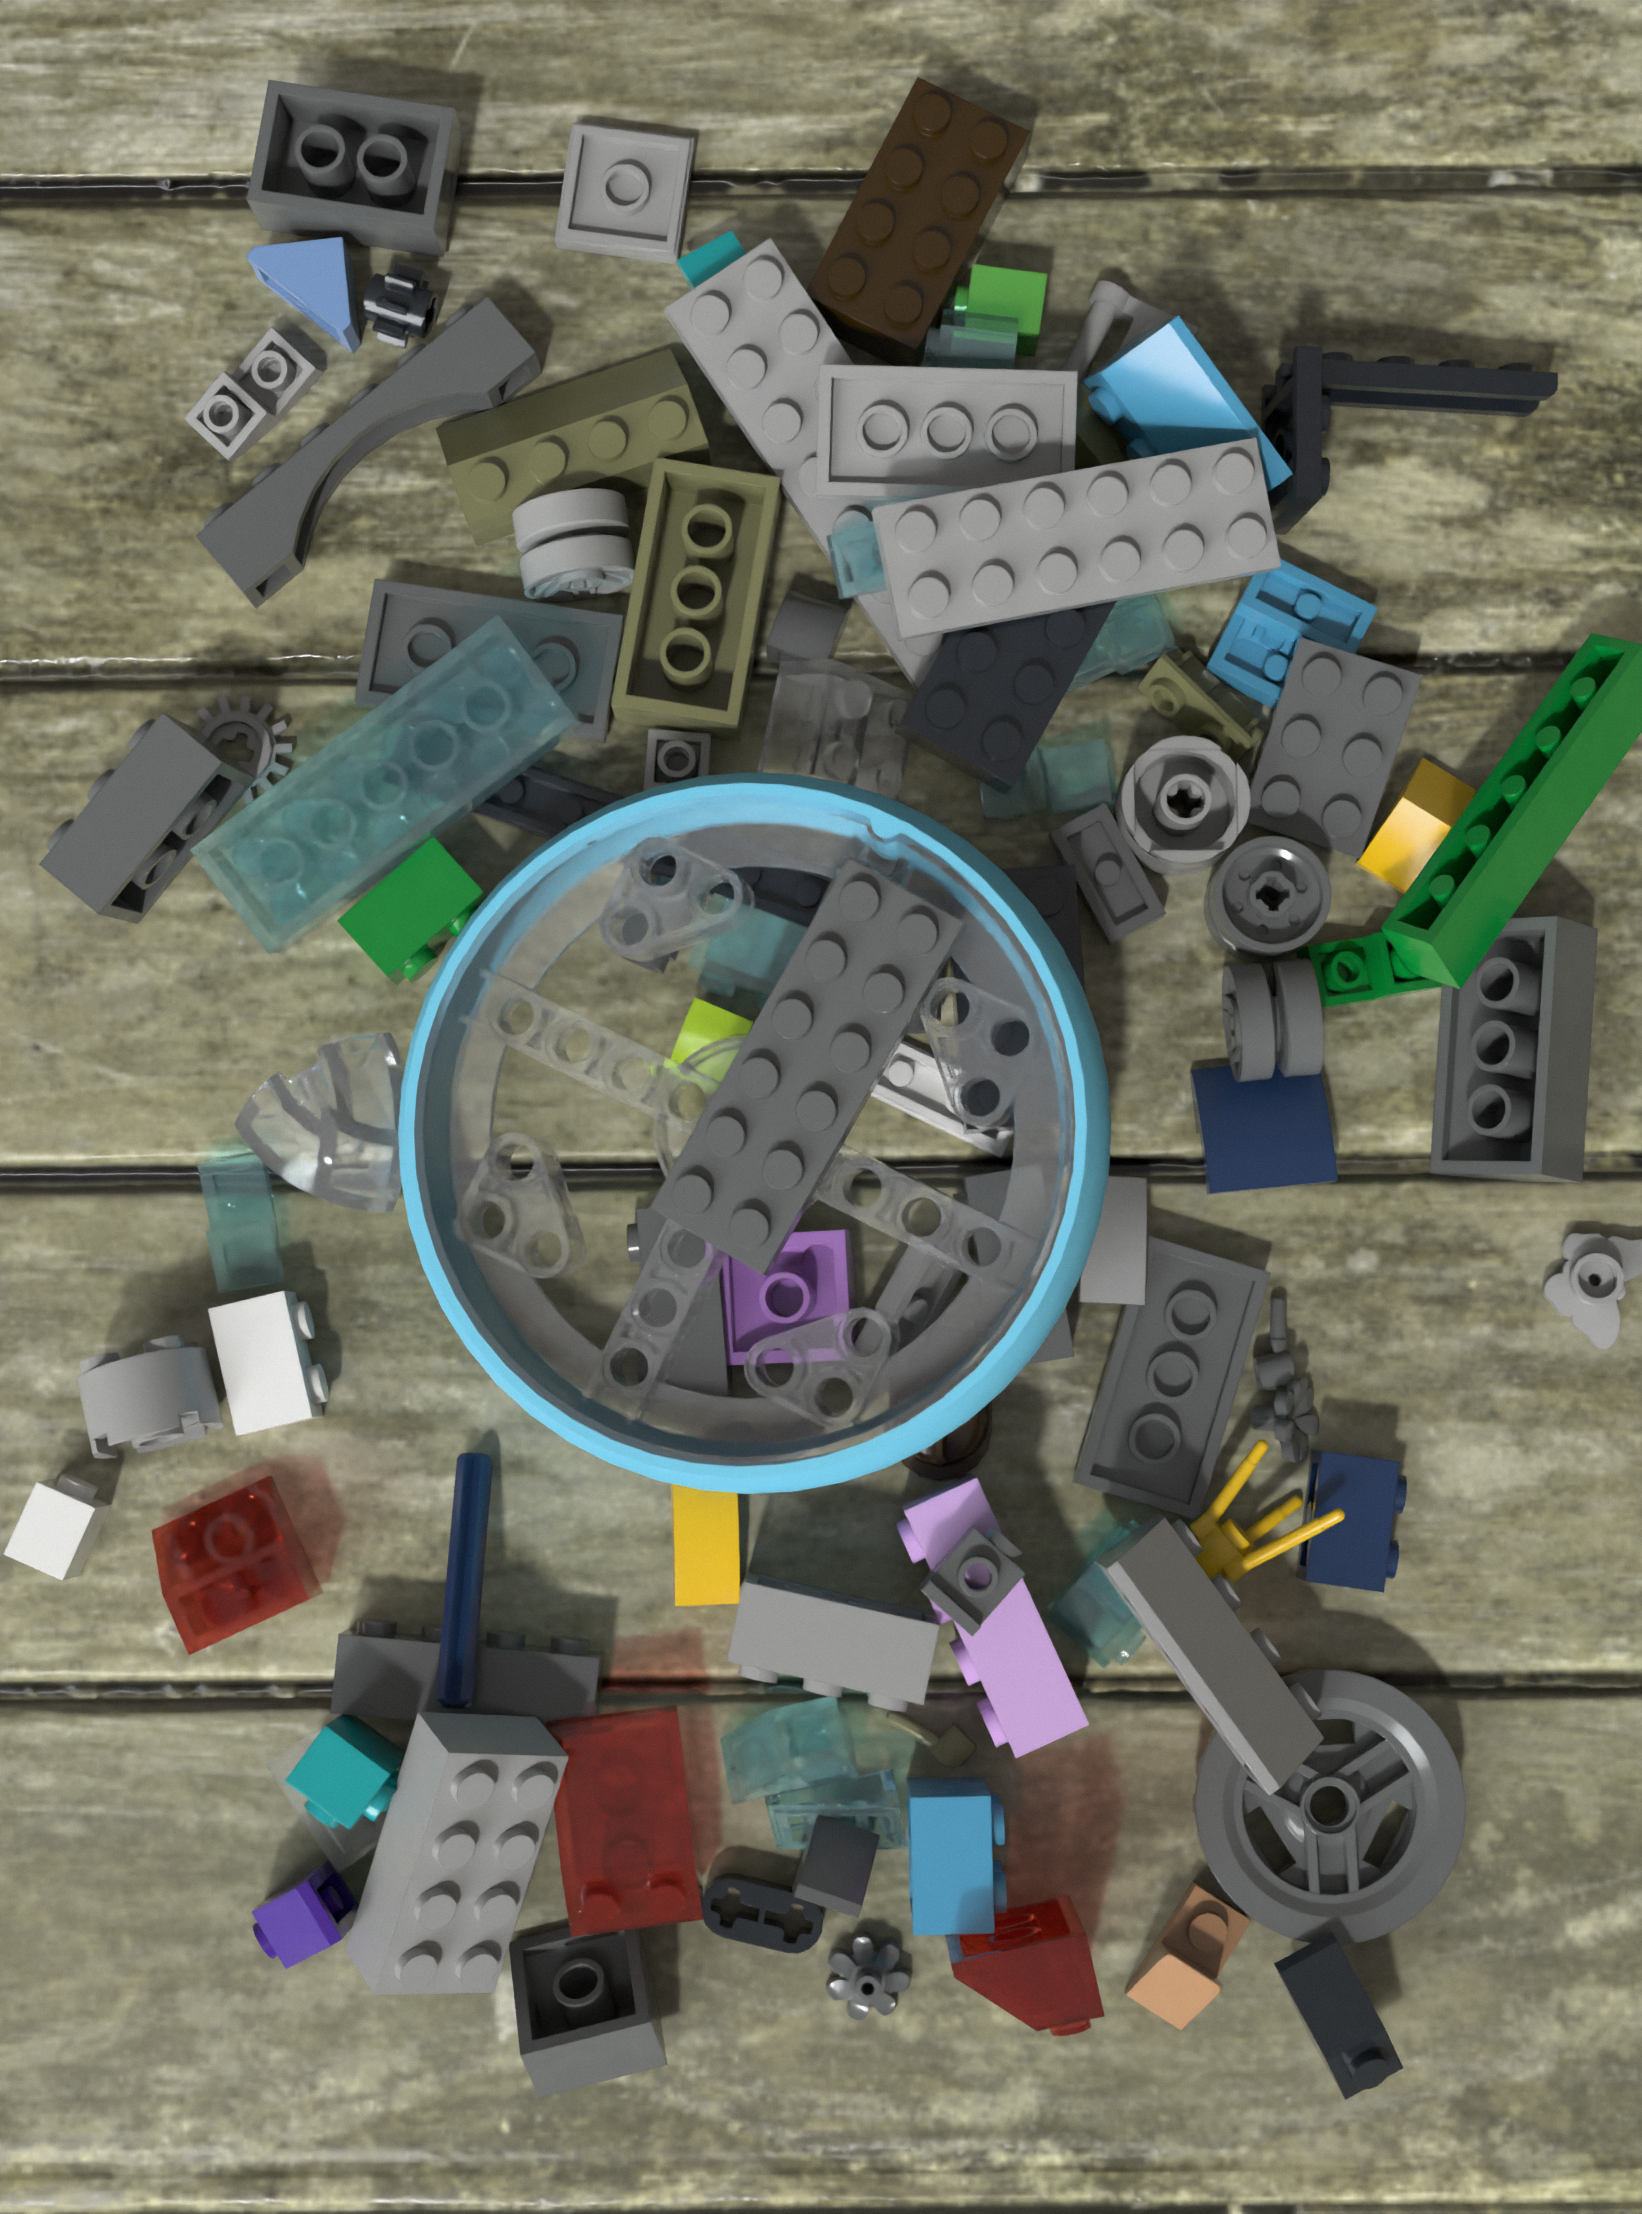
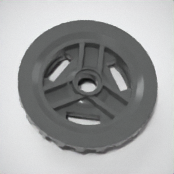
M1339 1668L1298 1670L1297 1673L1281 1677L1286 1686L1290 1688L1298 1682L1304 1688L1322 1714L1316 1720L1346 1719L1352 1721L1353 1742L1320 1743L1282 1787L1269 1796L1247 1774L1214 1728L1209 1735L1210 1741L1203 1757L1199 1758L1196 1769L1197 1780L1195 1794H1193V1812L1197 1828L1196 1835L1210 1870L1223 1890L1246 1914L1266 1928L1283 1936L1307 1943H1313L1331 1932L1340 1945L1359 1943L1380 1937L1399 1928L1421 1912L1443 1887L1458 1858L1464 1836L1466 1798L1463 1778L1457 1759L1443 1732L1429 1714L1409 1696L1375 1677L1352 1670ZM1325 1786L1339 1788L1346 1800L1344 1813L1339 1819L1331 1823H1322L1315 1820L1310 1811V1801L1313 1794ZM1393 1800L1405 1807L1402 1823L1389 1850L1373 1865L1363 1858ZM1259 1806L1294 1859L1278 1871L1272 1869L1244 1824L1243 1817Z

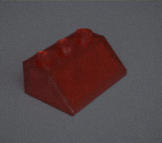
M1069 1895L1009 1908L1006 1910V1913H994L995 1933L945 1935L954 1978L1036 2031L1050 2029L1053 2036H1068L1089 2029L1091 2027L1090 2019L1105 2016L1087 1935Z

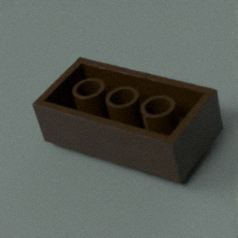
M917 77L806 289L807 294L837 338L894 366H920L956 297L957 285H962L1025 164L1030 131Z

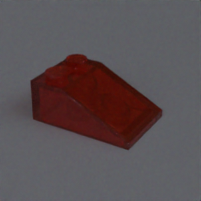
M677 1705L547 1721L545 1728L569 1756L554 1802L562 1883L571 1936L703 1920V1875Z

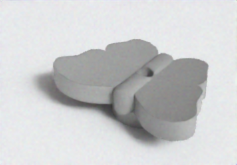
M1599 1233L1570 1234L1564 1239L1561 1246V1252L1566 1262L1562 1264L1559 1274L1551 1276L1545 1281L1542 1294L1560 1316H1570L1572 1327L1584 1334L1594 1348L1604 1350L1615 1344L1620 1332L1621 1318L1617 1300L1622 1299L1626 1294L1627 1287L1624 1283L1642 1273V1239L1628 1240L1618 1236L1605 1239ZM1590 1275L1597 1277L1598 1284L1596 1286H1592L1589 1283Z

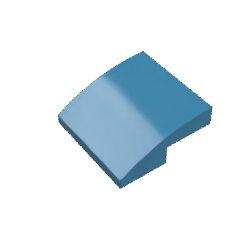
M1280 559L1281 567L1275 571L1252 576L1206 666L1220 683L1272 709H1275L1299 637L1355 654L1378 607Z

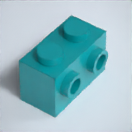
M340 1715L324 1726L285 1782L307 1798L304 1807L320 1822L331 1828H337L341 1823L350 1830L365 1816L375 1822L379 1815L389 1808L391 1799L397 1791L395 1785L405 1752L359 1717Z

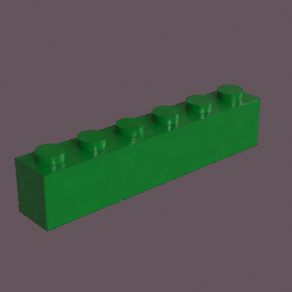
M1594 633L1589 635L1381 926L1382 931L1410 973L1458 989L1462 988L1642 732L1641 643Z

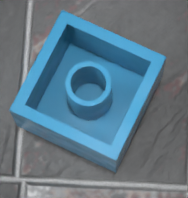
M984 1776L906 1778L909 1899L913 1935L995 1933L994 1913H1006L1007 1910L1005 1872H1002L1001 1860H993L992 1845H1004L1005 1843L1003 1804H1000L999 1794H990Z

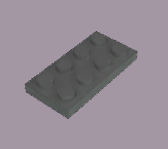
M375 579L354 701L358 707L606 743L611 701L625 625L624 616Z
M1147 1235L1145 1305H1124L1072 1482L1194 1520L1200 1517L1271 1272Z

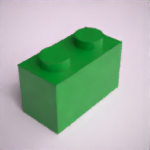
M432 836L341 916L337 922L392 982L398 985L407 978L412 983L425 975L437 963L439 957L435 952L452 936L458 937L469 918L487 896L435 837Z

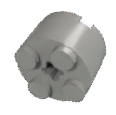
M1186 735L1166 738L1142 753L1128 770L1116 796L1114 819L1140 865L1165 875L1183 876L1195 874L1218 862L1240 835L1250 811L1251 796L1248 780L1238 763L1235 764L1221 750V747L1212 741L1202 737ZM1175 795L1183 796L1184 806L1195 808L1187 818L1179 817L1177 809L1168 807Z
M172 1335L144 1343V1354L120 1359L117 1352H111L81 1360L79 1364L82 1375L76 1381L93 1457L99 1459L117 1458L116 1445L132 1443V1447L136 1449V1454L157 1451L206 1436L205 1425L217 1430L222 1428L224 1425L207 1350L198 1347V1344L194 1342L183 1344L181 1335Z

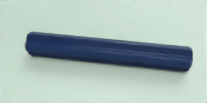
M462 1453L457 1458L435 1696L438 1705L448 1709L469 1708L473 1703L493 1469L490 1456L483 1453Z

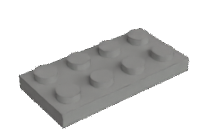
M819 364L816 499L910 501L1074 471L1078 371Z

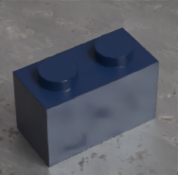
M1311 1449L1302 1525L1338 1508L1345 1512V1518L1341 1522L1299 1544L1295 1577L1306 1582L1384 1592L1386 1578L1393 1579L1395 1577L1399 1560L1398 1540L1391 1539L1393 1515L1394 1513L1401 1514L1403 1512L1407 1494L1406 1476L1398 1475L1400 1462Z

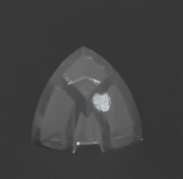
M391 1032L363 1034L326 1044L317 1049L318 1062L302 1070L291 1078H286L281 1071H278L258 1088L240 1111L234 1125L248 1147L262 1162L291 1184L328 1202L362 1211L393 1212L402 1188L398 1126L404 1068Z

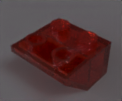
M272 1475L151 1530L162 1595L188 1655L323 1594V1590Z

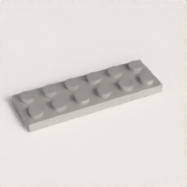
M1257 438L875 507L872 511L897 642L1266 573L1281 567Z

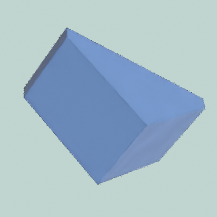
M336 237L253 247L246 257L258 280L354 354L360 347L361 340L353 261L343 238Z

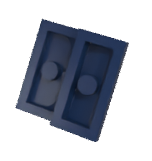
M1276 1061L1271 1079L1236 1082L1230 1066L1190 1070L1196 1134L1200 1133L1207 1195L1338 1181L1332 1130L1321 1072L1313 1075L1284 1077Z

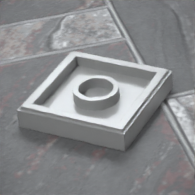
M572 122L554 239L556 248L677 264L676 260L679 259L693 167L695 139L692 137Z

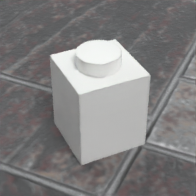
M61 1474L59 1481L55 1479L38 1481L25 1505L4 1555L62 1581L80 1576L111 1504L95 1498L98 1490L96 1486L68 1474Z

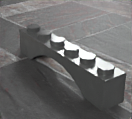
M488 296L475 307L469 304L456 311L447 321L444 328L445 331L427 346L419 344L411 348L399 360L396 367L397 371L380 385L373 383L361 389L350 401L349 410L331 425L323 423L315 427L304 437L300 444L301 449L283 464L274 463L266 467L254 479L252 490L235 504L228 502L219 506L206 518L203 524L204 529L196 535L197 539L256 609L304 570L310 539L323 508L343 478L370 452L397 434L425 422L464 413H481L504 405L542 374L536 352Z

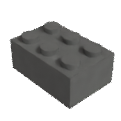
M268 80L247 202L261 230L319 239L342 237L345 243L444 258L464 146V136L456 110L453 107Z
M163 712L157 720L150 719L137 729L128 745L131 752L116 770H107L94 782L88 792L87 797L90 800L88 805L75 821L69 819L55 830L47 843L49 853L39 864L97 914L135 924L141 921L256 780L253 775L199 730Z

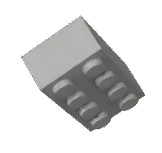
M417 1713L395 1785L397 1791L393 1795L345 1949L374 1995L494 1993L569 1758L537 1717Z

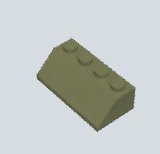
M671 348L436 428L465 519L477 546L514 534L511 516L513 511L523 503L534 498L560 491L585 488L608 489L619 492L623 496L650 486L655 457L711 466L708 440L688 384Z

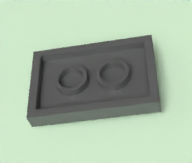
M1299 637L1249 785L1251 803L1246 823L1361 858L1423 675Z

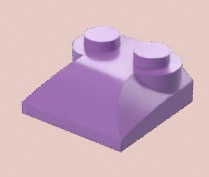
M849 1230L792 1232L768 1275L760 1274L719 1249L727 1365L856 1359V1350H854L858 1334L855 1259Z

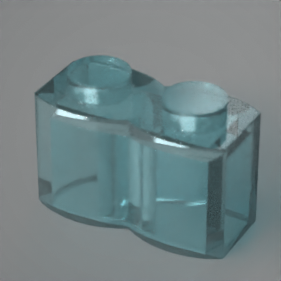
M1130 1515L1113 1530L1088 1561L1070 1578L1043 1610L1046 1617L1103 1669L1113 1659L1120 1665H1123L1136 1653L1147 1637L1140 1631L1142 1628L1141 1624L1095 1562L1097 1557L1141 1526Z

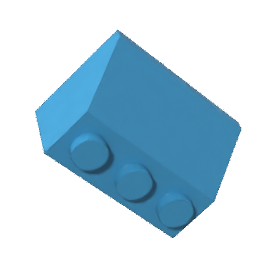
M1179 315L1137 335L1083 380L1091 391L1088 400L1095 413L1106 424L1110 426L1115 424L1129 443L1126 446V452L1130 460L1257 438L1267 492L1293 474Z

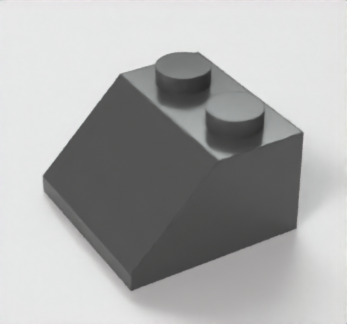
M635 1910L510 1942L509 1952L520 2056L539 2098L668 2065L659 2005Z

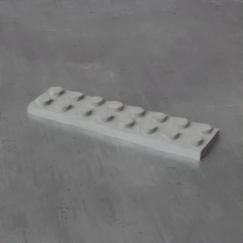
M769 238L665 307L664 314L771 475L781 477L782 492L917 692L950 632L897 642L872 511L877 506L904 501L816 499L819 364L854 365V363L772 239Z

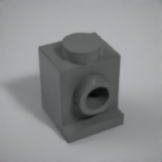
M971 1525L920 1583V1590L973 1637L981 1628V1624L1026 1574L1015 1564L1023 1552L994 1526L983 1535ZM983 1564L989 1568L990 1581L984 1588L973 1589L966 1584L965 1573L971 1565Z

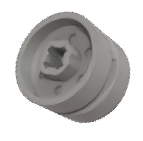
M599 488L566 490L534 498L523 503L513 511L511 516L516 546L520 552L524 553L519 563L526 597L541 602H572L605 596L620 591L632 584L636 558L633 543L625 538L630 533V524L626 500L621 493Z

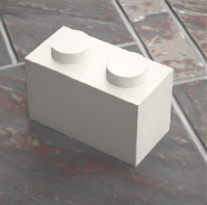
M280 1291L208 1309L236 1436L252 1434L323 1416L321 1403L329 1400V1392L322 1366L320 1364L312 1365L307 1340L315 1337V1330L311 1311L306 1301L298 1302L296 1292Z

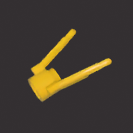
M1259 1440L1240 1463L1208 1510L1189 1526L1197 1536L1196 1539L1203 1549V1552L1197 1555L1195 1559L1210 1579L1220 1573L1226 1581L1230 1578L1235 1583L1252 1568L1341 1522L1345 1518V1512L1339 1508L1334 1509L1254 1550L1256 1548L1254 1545L1256 1540L1302 1506L1303 1499L1300 1496L1295 1495L1246 1531L1232 1518L1220 1524L1218 1522L1219 1518L1268 1450V1442Z

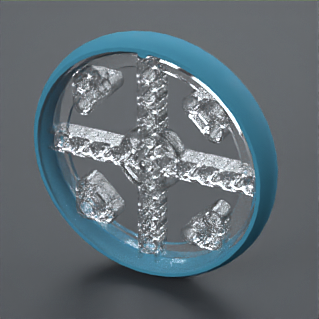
M742 772L700 776L656 786L626 797L571 824L534 850L501 880L469 918L445 955L426 994L410 1041L401 1086L398 1126L400 1177L408 1222L422 1267L442 1310L466 1348L494 1382L532 1417L566 1441L600 1459L654 1480L706 1491L743 1494L794 1492L842 1483L887 1468L930 1447L969 1421L1001 1393L1036 1354L1062 1315L1081 1277L1100 1223L1109 1177L1111 1145L1108 1077L1099 1033L1083 987L1061 944L1035 906L1009 877L968 841L931 817L887 796L842 782L781 773ZM662 856H674L677 866L675 876L663 886H654L650 877L652 865ZM850 858L967 925L950 956L961 967L971 984L953 977L936 980L920 1008V1016L950 1105L956 1116L973 1127L986 1130L997 1128L1006 1123L1014 1112L1013 1164L1006 1200L998 1220L846 1145L844 1141L806 1209L817 1200H820L970 1275V1279L941 1316L914 1341L898 1352L901 1337L899 1326L894 1317L886 1310L877 1307L854 1308L773 1335L754 1344L746 1355L744 1372L750 1387L764 1396L763 1398L715 1396L682 1389L665 1382L728 1254L705 1241L706 1252L704 1258L696 1266L689 1267L682 1261L679 1255L680 1240L689 1231L667 1219L604 1350L592 1343L564 1317L535 1279L565 1278L575 1273L585 1258V1240L558 1156L552 1145L544 1138L519 1132L504 1133L493 1139L495 1100L502 1065L510 1046L653 1117L655 1151L662 1173L666 1178L748 1033L730 1035L707 1043L680 1063L536 992V989L564 952L598 921L600 936L605 945L614 952L639 962L653 960L741 927L753 913L755 906L754 892L748 882L730 870L732 868H787L832 878L815 913L816 915L844 864ZM719 883H731L734 889V899L731 906L722 913L710 914L706 901L710 890ZM644 913L648 922L645 937L637 944L627 946L622 936L624 923L634 914ZM952 993L966 995L970 1009L963 1023L955 1027L941 1026L937 1019V1007L943 997ZM529 1002L534 1012L533 1023L526 1032L516 1035L511 1027L510 1019L512 1012L519 1004ZM1011 1021L1025 1023L1029 1029L1030 1036L1026 1048L1021 1053L1013 1056L1000 1054L996 1048L995 1038L1001 1026ZM585 1029L591 1042L589 1053L583 1060L573 1063L567 1056V1041L574 1032ZM635 1057H641L648 1068L646 1082L639 1089L629 1091L622 1080L623 1069L628 1061ZM979 1081H993L1000 1093L998 1106L987 1116L973 1115L967 1107L966 1098L968 1091ZM691 1085H698L705 1094V1107L699 1116L692 1120H687L679 1111V1098L686 1088ZM525 1145L533 1154L534 1164L528 1176L518 1180L511 1171L510 1160L515 1150ZM864 1170H872L876 1173L882 1187L880 1197L868 1207L859 1206L852 1198L850 1189L852 1180ZM931 1199L940 1209L941 1221L934 1233L922 1237L912 1230L909 1224V1213L918 1201ZM496 1203L504 1212L505 1224L501 1233L492 1239L483 1229L482 1218L486 1209ZM981 1228L993 1230L1001 1242L999 1257L988 1266L976 1264L968 1254L967 1245L969 1238L975 1231ZM552 1231L561 1242L562 1253L555 1265L547 1267L538 1256V1245L542 1237ZM662 1289L670 1292L677 1304L676 1315L671 1323L666 1326L660 1325L654 1320L650 1309L652 1298ZM864 1317L876 1322L882 1331L881 1346L871 1356L857 1351L851 1339L854 1325ZM632 1348L642 1352L648 1363L647 1375L639 1384L630 1382L625 1377L622 1369L623 1358ZM775 1348L785 1350L793 1360L794 1370L792 1377L784 1385L774 1383L765 1372L764 1364L766 1357ZM834 1377L844 1380L850 1386L853 1394L852 1405L843 1415L831 1412L823 1402L822 1393L824 1386Z

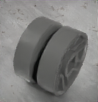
M1265 836L1252 839L1233 850L1210 879L1204 897L1206 924L1215 941L1236 958L1252 963H1271L1282 960L1306 944L1324 924L1331 905L1330 880L1319 858L1301 843L1279 836ZM1265 890V895L1272 902L1277 901V907L1273 911H1269V906L1261 899H1256V894L1259 891Z
M1308 958L1274 961L1269 970L1268 979L1260 963L1225 966L1222 976V1014L1228 1059L1236 1082L1271 1079L1276 1061L1284 1077L1319 1074L1322 1069L1324 1055L1323 1016L1318 983L1310 960Z

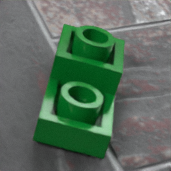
M1383 931L1375 932L1362 938L1307 945L1296 951L1298 959L1308 958L1313 966L1322 1010L1392 998L1443 986L1440 982L1410 973Z

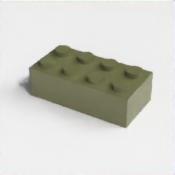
M654 458L611 701L617 722L670 731L710 733L713 738L740 742L782 502L781 477L665 458Z

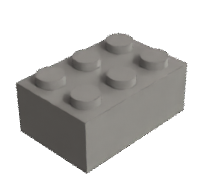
M747 1572L727 1661L740 1664L738 1675L749 1679L776 1683L778 1673L804 1678L803 1689L809 1692L830 1697H842L843 1687L867 1692V1696H869L867 1703L870 1705L906 1712L908 1702L924 1704L940 1623L935 1613Z

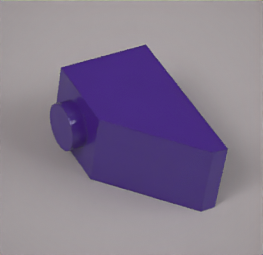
M329 1858L259 1904L252 1911L257 1921L253 1925V1931L263 1951L272 1959L278 1956L285 1969L342 1940L353 1926L359 1904L332 1859Z

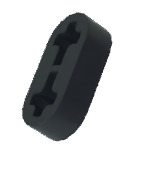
M725 1873L715 1877L707 1885L702 1897L701 1915L705 1925L712 1933L723 1938L784 1953L798 1954L809 1950L818 1941L822 1933L823 1912L820 1905L794 1897L792 1886L738 1873ZM728 1889H736L740 1891V1903L759 1908L758 1915L737 1912L733 1922H727L721 1919L722 1910L717 1905H712L713 1898H724ZM791 1904H798L803 1906V1918L813 1923L811 1928L800 1927L796 1937H789L784 1935V1923L765 1917L766 1910L779 1914H788Z

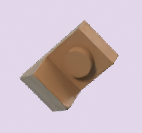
M1192 1881L1124 1991L1125 1994L1179 2030H1182L1222 1990L1223 1986L1217 1976L1249 1926L1251 1919L1203 1886Z

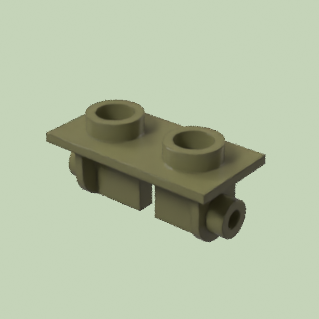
M1175 646L1158 659L1137 688L1150 700L1153 707L1159 713L1167 716L1186 736L1202 737L1220 746L1221 750L1236 764L1266 734L1258 725L1262 719L1259 716H1255L1230 690L1218 702L1211 699L1208 694L1216 688L1220 681L1194 657L1190 650L1184 654Z

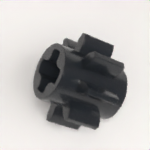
M396 263L393 274L387 273L385 276L376 273L372 277L364 298L363 318L374 322L372 330L378 332L377 340L406 349L409 337L415 338L417 336L425 339L428 336L437 313L438 293L427 290L429 282L424 280V271Z

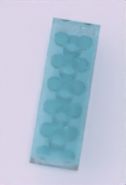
M498 614L200 841L190 851L268 954L286 952L397 868L432 836L435 838L584 726L585 723L510 622Z

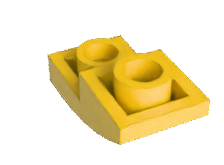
M671 1484L673 1597L675 1607L739 1604L738 1493L706 1491Z

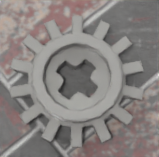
M242 695L239 710L231 709L227 696L219 697L220 714L213 717L204 706L196 711L206 722L202 730L199 731L219 748H221L225 740L235 742L240 734L248 737L246 747L254 752L253 758L250 763L239 761L238 764L256 778L243 794L245 805H254L253 786L259 784L268 795H272L276 792V789L266 776L270 771L287 776L290 771L288 767L275 762L277 755L293 752L292 743L276 744L275 738L288 729V726L284 720L271 727L267 725L273 707L267 703L264 704L257 715L251 713V696Z

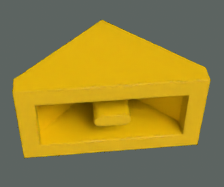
M1422 757L1365 847L1361 858L1355 864L1397 891L1405 894L1469 805L1476 790Z

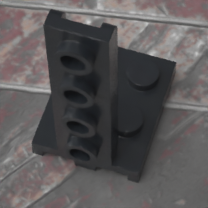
M1296 346L1293 349V364L1282 363L1275 371V384L1277 385L1265 384L1262 387V431L1293 473L1285 481L1267 492L1275 534L1286 535L1328 491L1330 462L1328 458L1322 457V434L1326 433L1329 425L1330 406L1527 417L1538 408L1540 401L1547 400L1555 394L1558 389V373L1538 372L1534 365L1528 363H1511L1503 365L1498 369L1475 368L1474 362L1465 359L1447 360L1438 365L1414 364V359L1408 356H1387L1376 362L1353 361V356L1349 353L1328 352L1322 354V347Z

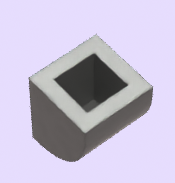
M791 588L779 608L766 642L767 660L826 680L851 609Z

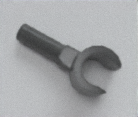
M1286 1299L1270 1300L1269 1342L1272 1353L1253 1357L1255 1379L1260 1391L1285 1387L1295 1372L1291 1353L1287 1350Z

